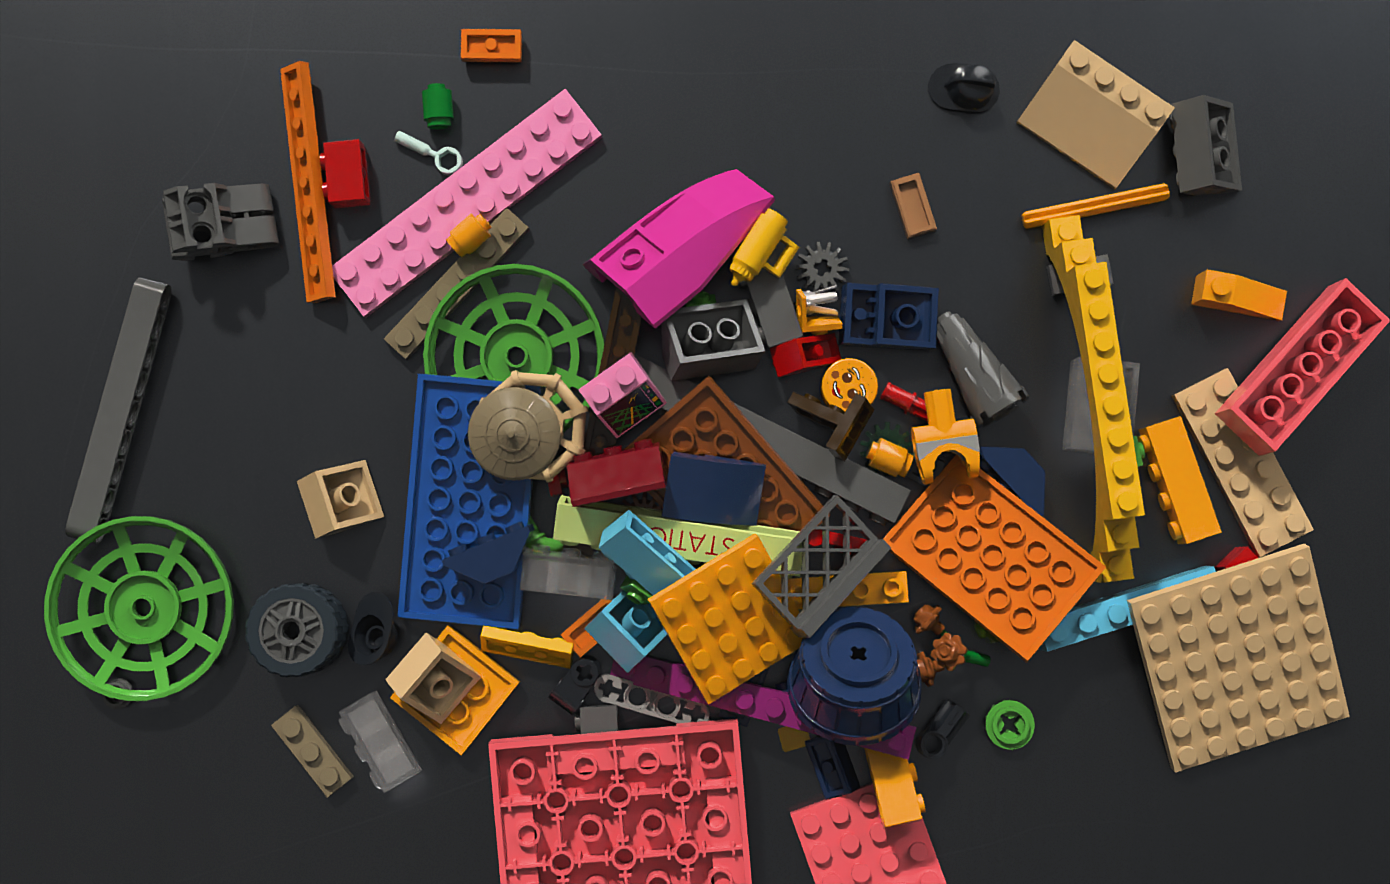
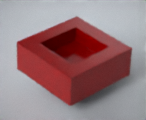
M563 469L553 478L554 481L548 483L551 497L565 495L564 488L568 487L566 471Z

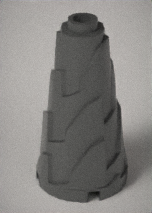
M950 311L937 318L936 340L950 364L949 367L971 414L970 419H974L977 429H981L983 423L985 426H988L1017 409L1016 401L1021 400L1024 404L1030 398L1025 387L1018 383L1003 363H1000L964 318H961L957 313L952 315Z

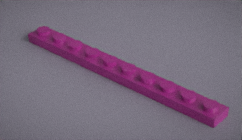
M646 655L627 673L613 660L610 675L633 682V685L708 705L686 666L683 664ZM744 682L709 704V706L816 734L813 729H809L800 720L798 713H795L791 706L790 694L788 692ZM908 725L891 739L860 747L909 760L917 727Z

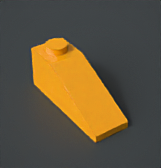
M1207 269L1196 275L1191 305L1282 321L1287 291L1239 275Z

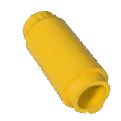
M767 209L765 214L761 213L733 256V262L729 267V270L733 273L732 286H737L742 281L751 282L754 276L760 273L762 268L777 278H781L800 247L784 236L787 231L785 226L788 220L778 212ZM779 241H781L786 247L774 266H771L767 263V260Z

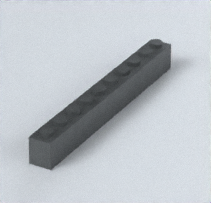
M638 355L635 357L667 402L654 412L659 416H663L697 386V384L686 379L671 381L666 369ZM735 404L803 483L807 482L816 486L815 493L831 499L832 495H838L852 511L858 513L859 509L870 513V520L882 526H885L887 522L890 524L896 522L911 490L849 459H846L845 462L839 460L828 449Z

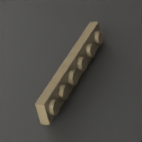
M508 208L492 222V228L488 230L491 237L471 255L467 253L464 257H460L384 338L406 360L424 343L430 319L446 294L464 278L480 270L496 266L530 230ZM480 283L462 294L450 307L444 318L447 319Z

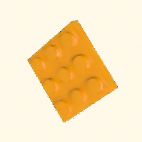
M447 625L437 640L456 653L478 672L481 678L442 724L402 701L395 692L390 699L456 752L463 755L520 681L452 626Z

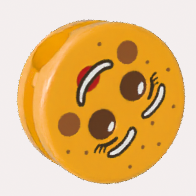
M846 358L833 363L826 370L821 380L820 392L828 408L832 404L846 411L855 394L867 398L870 404H872L878 392V381L872 368L865 362Z

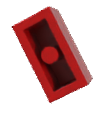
M359 139L323 143L324 152L320 153V164L322 170L326 171V182L322 183L324 199L328 200L334 208L370 205L366 148Z

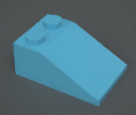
M623 590L584 629L628 673L667 633L650 604H635L626 597L627 592Z

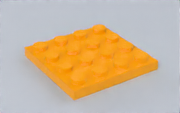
M756 534L751 535L647 599L708 705L799 649L803 639L793 633L790 629L792 626L751 584L772 562L759 536ZM772 574L763 584L772 593H781V577L779 574ZM788 597V611L796 618L800 612L792 597Z

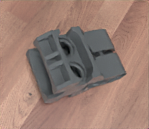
M218 183L204 184L203 188L188 189V185L163 191L164 198H162L171 258L173 260L188 261L194 260L195 256L203 255L216 258L238 251L266 249L279 245L275 217L267 216L274 213L270 186L268 184L226 186ZM198 202L204 206L205 210L201 213H194L189 209L188 205ZM199 231L205 232L210 240L205 243H199L194 239L193 234Z

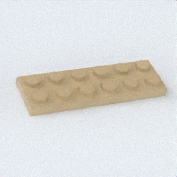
M1226 368L1171 397L1250 547L1257 557H1262L1314 529L1274 453L1258 456L1215 415L1217 410L1238 388L1231 372Z

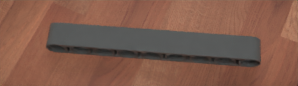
M139 277L133 285L66 523L65 533L68 537L78 539L94 527L109 521L170 303L172 290L169 284ZM104 535L97 538L91 543L99 544L102 541Z

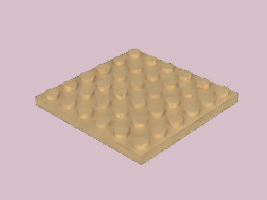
M1306 544L1127 600L1170 767L1175 773L1350 717L1310 547Z

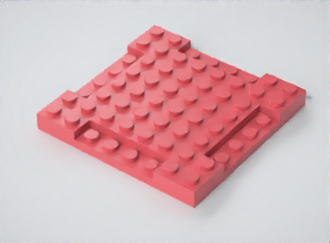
M738 718L677 723L676 726L564 736L549 734L491 739L489 742L500 884H752Z

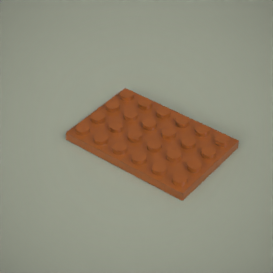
M710 376L706 377L624 448H633L634 442L644 439H652V443L660 442L667 477L670 457L673 452L705 456L706 454L766 464L757 525L801 531L823 507L820 501ZM666 488L647 491L663 509Z

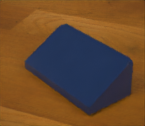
M821 736L805 741L825 800L850 794L860 787L846 745L836 743L834 740L830 741Z

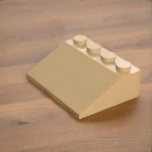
M1074 40L1016 123L1113 189H1116L1175 107Z

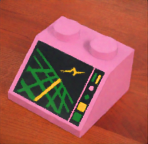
M632 352L578 389L597 417L616 438L667 403Z

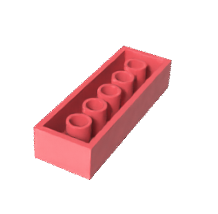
M1347 278L1328 286L1217 410L1215 415L1258 456L1276 452L1390 322V319Z

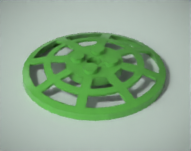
M496 265L464 278L438 304L430 319L425 335L423 351L425 374L437 375L435 348L438 332L442 330L456 336L453 354L456 374L451 375L452 377L477 379L486 375L489 380L505 381L511 376V372L515 370L522 373L547 375L557 373L562 376L561 380L569 389L571 387L580 389L590 381L577 375L580 360L577 338L592 331L594 332L597 348V364L594 378L599 374L605 340L600 322L592 306L581 292L567 280L548 270L531 265ZM523 274L539 277L541 281L536 295L520 292L499 295L491 278L500 275ZM480 283L487 300L474 308L465 318L462 325L445 319L444 317L455 301L468 289ZM553 284L561 287L576 300L584 310L588 318L587 321L572 327L563 312L547 301ZM507 302H526L532 305L525 321L518 319L509 320L503 304ZM492 309L498 324L486 336L471 330L477 319L486 311ZM543 309L557 319L563 327V331L548 337L537 326ZM465 341L481 347V364L465 370L463 356ZM569 342L571 353L569 371L553 365V348ZM514 347L521 348L525 353L523 362L518 365L513 364L509 360V352ZM557 393L551 398L556 405L562 401ZM584 400L582 404L589 409V404ZM573 418L565 420L563 433L573 426Z
M131 516L114 519L94 527L80 536L66 549L56 563L48 581L44 598V620L47 636L54 653L63 667L77 681L89 689L110 698L125 701H148L163 698L183 690L201 678L213 666L222 653L230 635L234 599L231 582L223 563L202 537L187 527L171 520L150 516ZM135 525L156 526L176 532L170 548L156 544L138 543L132 545L126 527ZM113 531L119 548L102 557L90 571L72 563L77 555L91 542ZM188 539L197 544L209 557L217 569L220 579L203 583L195 567L185 557L180 555ZM135 553H154L165 558L157 572L141 571ZM123 557L128 574L119 578L115 583L99 576L107 566ZM176 563L188 573L194 583L193 587L178 591L174 583L168 579ZM65 575H69L83 582L78 597L77 614L79 620L59 625L58 597ZM92 587L106 593L107 596L104 603V612L89 616V597ZM224 590L225 618L222 632L218 641L203 633L208 616L207 595ZM198 598L199 613L196 625L193 627L180 619L182 602ZM140 599H146L151 605V610L146 616H142L136 611V603ZM108 624L115 635L119 637L112 651H109L99 641L93 628ZM173 630L188 638L186 643L177 651L167 657L164 656L161 639L165 638ZM82 631L90 647L105 660L95 677L75 660L65 644L64 636ZM131 643L148 644L152 661L136 662L122 657ZM195 644L210 652L208 658L193 673L170 685L167 666L183 658L193 649ZM116 667L130 671L154 670L157 689L125 690L106 682Z

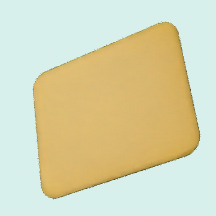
M787 726L778 729V735L784 752L805 747V741L810 739L809 733Z

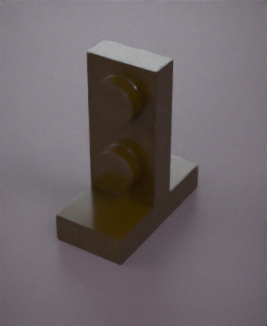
M793 392L788 400V404L798 415L834 430L826 447L835 458L844 462L875 410L867 398L859 394H855L846 411L832 404L828 408L822 405L819 399L808 393L801 396Z

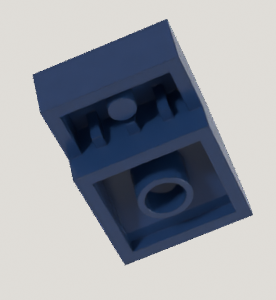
M883 283L878 285L844 284L841 286L840 320L842 321V329H839L838 346L935 349L939 288Z
M673 452L670 457L662 517L715 524L756 526L766 464L706 454L705 456Z

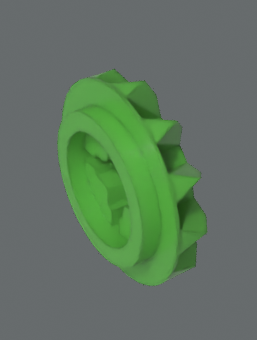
M1003 700L993 705L985 716V730L990 740L1000 748L1007 750L1021 748L1033 736L1035 729L1033 715L1024 704L1018 701ZM1001 715L1009 719L1016 718L1017 721H1015L1014 726L1018 734L1010 730L1002 731L1005 724L1002 721Z

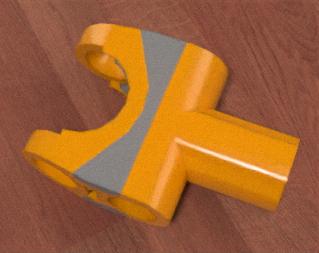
M951 389L925 392L924 400L928 425L911 428L914 457L924 485L933 484L935 461L942 452H952L958 455L963 465L966 466L968 477H978L980 447L974 419L956 421Z

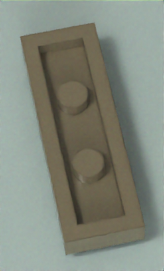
M299 705L294 706L271 725L327 798L354 777Z

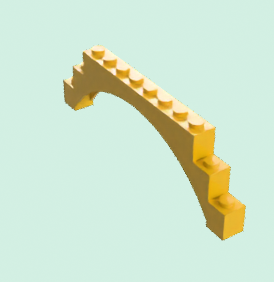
M1080 215L1049 219L1042 226L1046 256L1049 255L1056 269L1068 302L1079 344L1089 399L1096 473V521L1091 555L1106 566L1095 582L1106 583L1134 579L1130 549L1140 548L1135 517L1143 516L1145 513L1107 262L1096 263L1093 238L1083 239Z

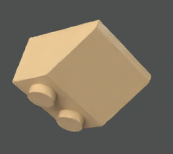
M366 460L315 471L297 481L315 539L343 532L384 517Z
M426 632L385 680L402 701L442 724L481 676L449 647Z

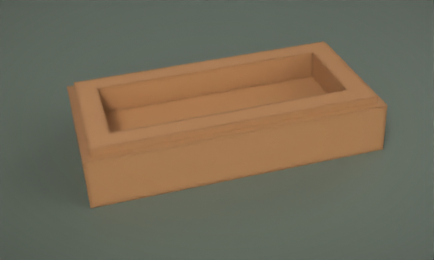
M916 173L890 181L889 184L907 240L936 231L937 227L920 174Z

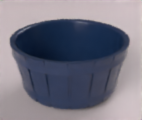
M846 607L838 611L835 610L810 638L802 639L801 646L792 659L787 678L788 694H790L789 700L795 713H798L800 720L821 737L844 745H872L879 743V741L883 742L891 739L910 724L918 711L921 701V674L917 664L916 650L911 638L894 619L892 620L888 615L869 608ZM851 649H865L864 657L866 659L864 661L859 658L851 659L853 655Z

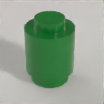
M435 83L427 85V89L422 91L424 121L427 122V128H450L451 121L454 120L452 90L446 89L445 84Z

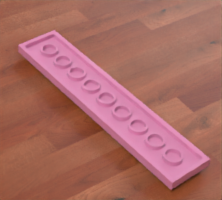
M564 89L332 265L334 279L363 317L367 318L455 251L446 239L451 235L450 231L470 213L475 217L481 214L490 224L506 208L510 209L602 138L601 133L569 92Z

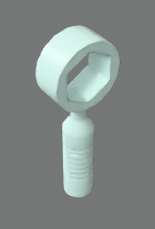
M398 131L395 136V142L423 156L430 155L434 157L436 167L444 175L451 176L463 166V159L455 148L444 147L435 152L428 144L401 131ZM448 153L457 156V165L450 170L441 167V158Z

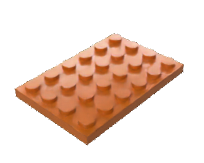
M955 455L935 478L933 484L928 486L883 538L891 547L889 552L1026 663L1106 568L1104 564L981 468L979 469L978 477L969 478L966 466L963 465L958 455Z

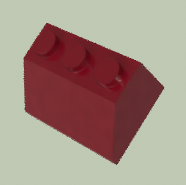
M652 439L636 441L633 448L623 450L621 445L611 446L603 449L604 454L592 456L591 452H585L581 455L573 456L574 461L567 464L572 507L666 488L667 473L660 442L652 443Z

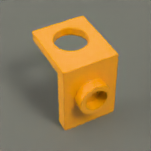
M796 289V315L802 333L810 332L814 335H823L828 333V330L842 329V321L838 316L822 315L807 317L806 296L801 289Z

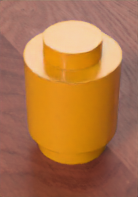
M470 213L450 231L451 235L446 241L459 256L464 257L467 253L471 255L491 237L488 230L492 226L481 214L475 217Z
M880 438L878 442L872 441L865 458L870 459L868 464L870 467L893 477L899 475L903 478L908 473L914 457L908 453V449L883 438Z

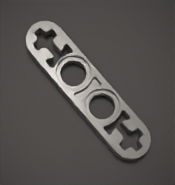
M604 674L597 679L594 685L595 695L603 702L674 723L693 722L691 721V715L687 713H682V719L676 717L680 710V700L687 701L684 708L694 710L695 705L701 706V712L705 716L704 718H698L697 722L708 721L710 717V711L706 704L633 685V682L614 675ZM609 679L613 681V687L622 689V683L628 684L624 692V702L617 700L620 695L618 693L611 692L609 696L603 695L604 690L599 688L600 683L605 684ZM634 688H641L646 693V700L641 705H634L629 701V692ZM665 696L673 698L676 704L674 711L669 714L662 713L658 708L659 700Z

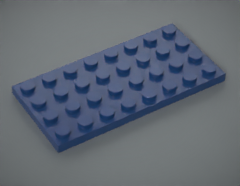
M418 374L397 617L510 629L520 628L527 548L517 570L485 584L444 567L441 561L450 556L448 553L450 549L463 544L466 545L467 549L477 546L476 539L494 533L497 538L507 534L506 527L521 521L524 527L529 525L533 479L512 481L501 479L488 473L474 458L468 441V425L474 409L482 397L485 398L504 381ZM525 385L526 389L541 396V386Z

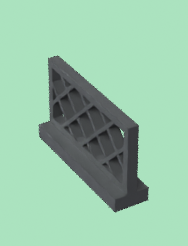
M833 495L751 584L792 626L790 629L797 637L810 638L885 556L891 547L884 539H878L838 495ZM835 506L843 514V526H829V512ZM812 530H822V548H808V535ZM829 530H843V549L829 548ZM850 530H858L866 538V541L859 549H850ZM802 542V548H797V546ZM792 552H802V571H788V556ZM809 552H823V571H809ZM829 552H843V566L839 571H829ZM781 565V571H775ZM772 574H781V593H772L763 584ZM788 574H802V593H788ZM809 574H823V588L818 593H809ZM788 597H802V611L796 618L788 611Z

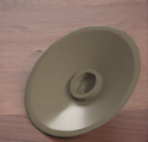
M509 387L492 392L476 406L468 425L469 446L476 461L488 473L505 480H524L539 474L552 462L560 444V424L554 409L542 396L525 388Z

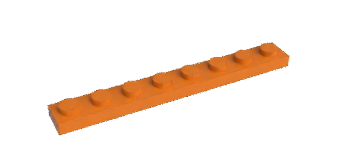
M297 61L281 68L280 72L306 302L319 303L336 298L325 199L322 190L323 182L309 63Z

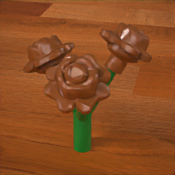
M938 604L934 607L930 605L922 606L914 614L913 621L916 623L914 630L917 634L931 630L936 635L940 634L942 636L940 639L933 641L935 649L931 651V657L935 660L932 661L931 658L926 657L923 651L917 654L921 682H924L927 687L934 685L936 673L944 671L945 667L948 671H953L957 665L964 664L965 662L988 667L991 661L989 655L969 651L962 644L959 635L952 637L950 633L944 630L945 626L939 621V612L942 608Z

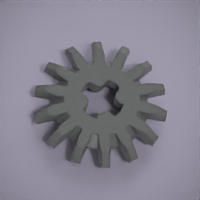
M816 242V251H813L809 246L805 247L809 255L799 254L798 258L803 260L804 263L795 265V269L803 270V273L798 275L797 279L798 281L804 278L807 280L803 286L805 290L810 285L814 286L813 292L818 291L819 288L825 289L837 285L836 282L838 280L845 284L846 279L841 276V272L849 273V268L842 267L841 263L848 261L847 257L840 259L837 257L842 249L838 248L834 253L831 252L832 243L829 242L827 243L826 250L821 248L820 242ZM822 260L827 261V267L831 268V272H825L823 276L817 275L818 270L814 268V264H820ZM838 286L834 288L835 292L839 290Z

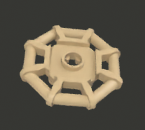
M515 370L511 372V376L492 391L495 392L509 387L525 388V385L547 387L542 397L552 406L558 417L561 433L559 445L567 449L542 472L528 478L546 480L547 483L554 481L553 478L567 467L568 463L574 461L573 456L581 455L586 451L584 449V435L588 408L578 400L561 380L562 376L557 373L547 375L522 373ZM555 392L571 410L562 413L551 400ZM573 418L572 441L565 439L563 433L565 419Z

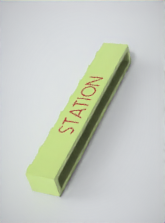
M561 495L557 503L553 539L560 540L561 544L567 546H577L580 543L591 545V548L600 550L599 544L602 531L626 511L630 510L692 565H697L701 562H709L753 534L759 536L769 557L773 561L800 531L761 525H727L662 517V510L602 501L572 507L571 498ZM802 542L797 546V548H802ZM792 552L788 556V571H801L802 552ZM781 565L776 569L777 571H781ZM788 574V579L792 578V576L800 577V574Z

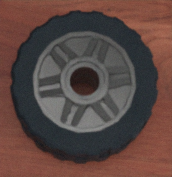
M296 583L274 587L268 590L265 595H261L249 611V617L245 625V639L249 646L248 650L251 656H254L256 662L271 674H277L280 677L296 678L319 672L321 669L330 666L340 656L343 647L346 645L347 632H349L346 611H344L339 599H336L333 593L321 588V586ZM296 624H298L300 628L299 636L295 632Z

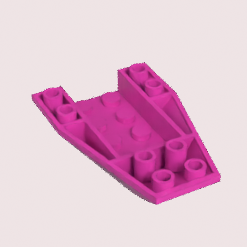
M737 169L715 175L685 189L655 208L583 265L600 282L603 283L606 279L612 282L630 298L636 312L652 327L657 328L703 290L747 236L760 214H765L767 209L774 203L775 198Z

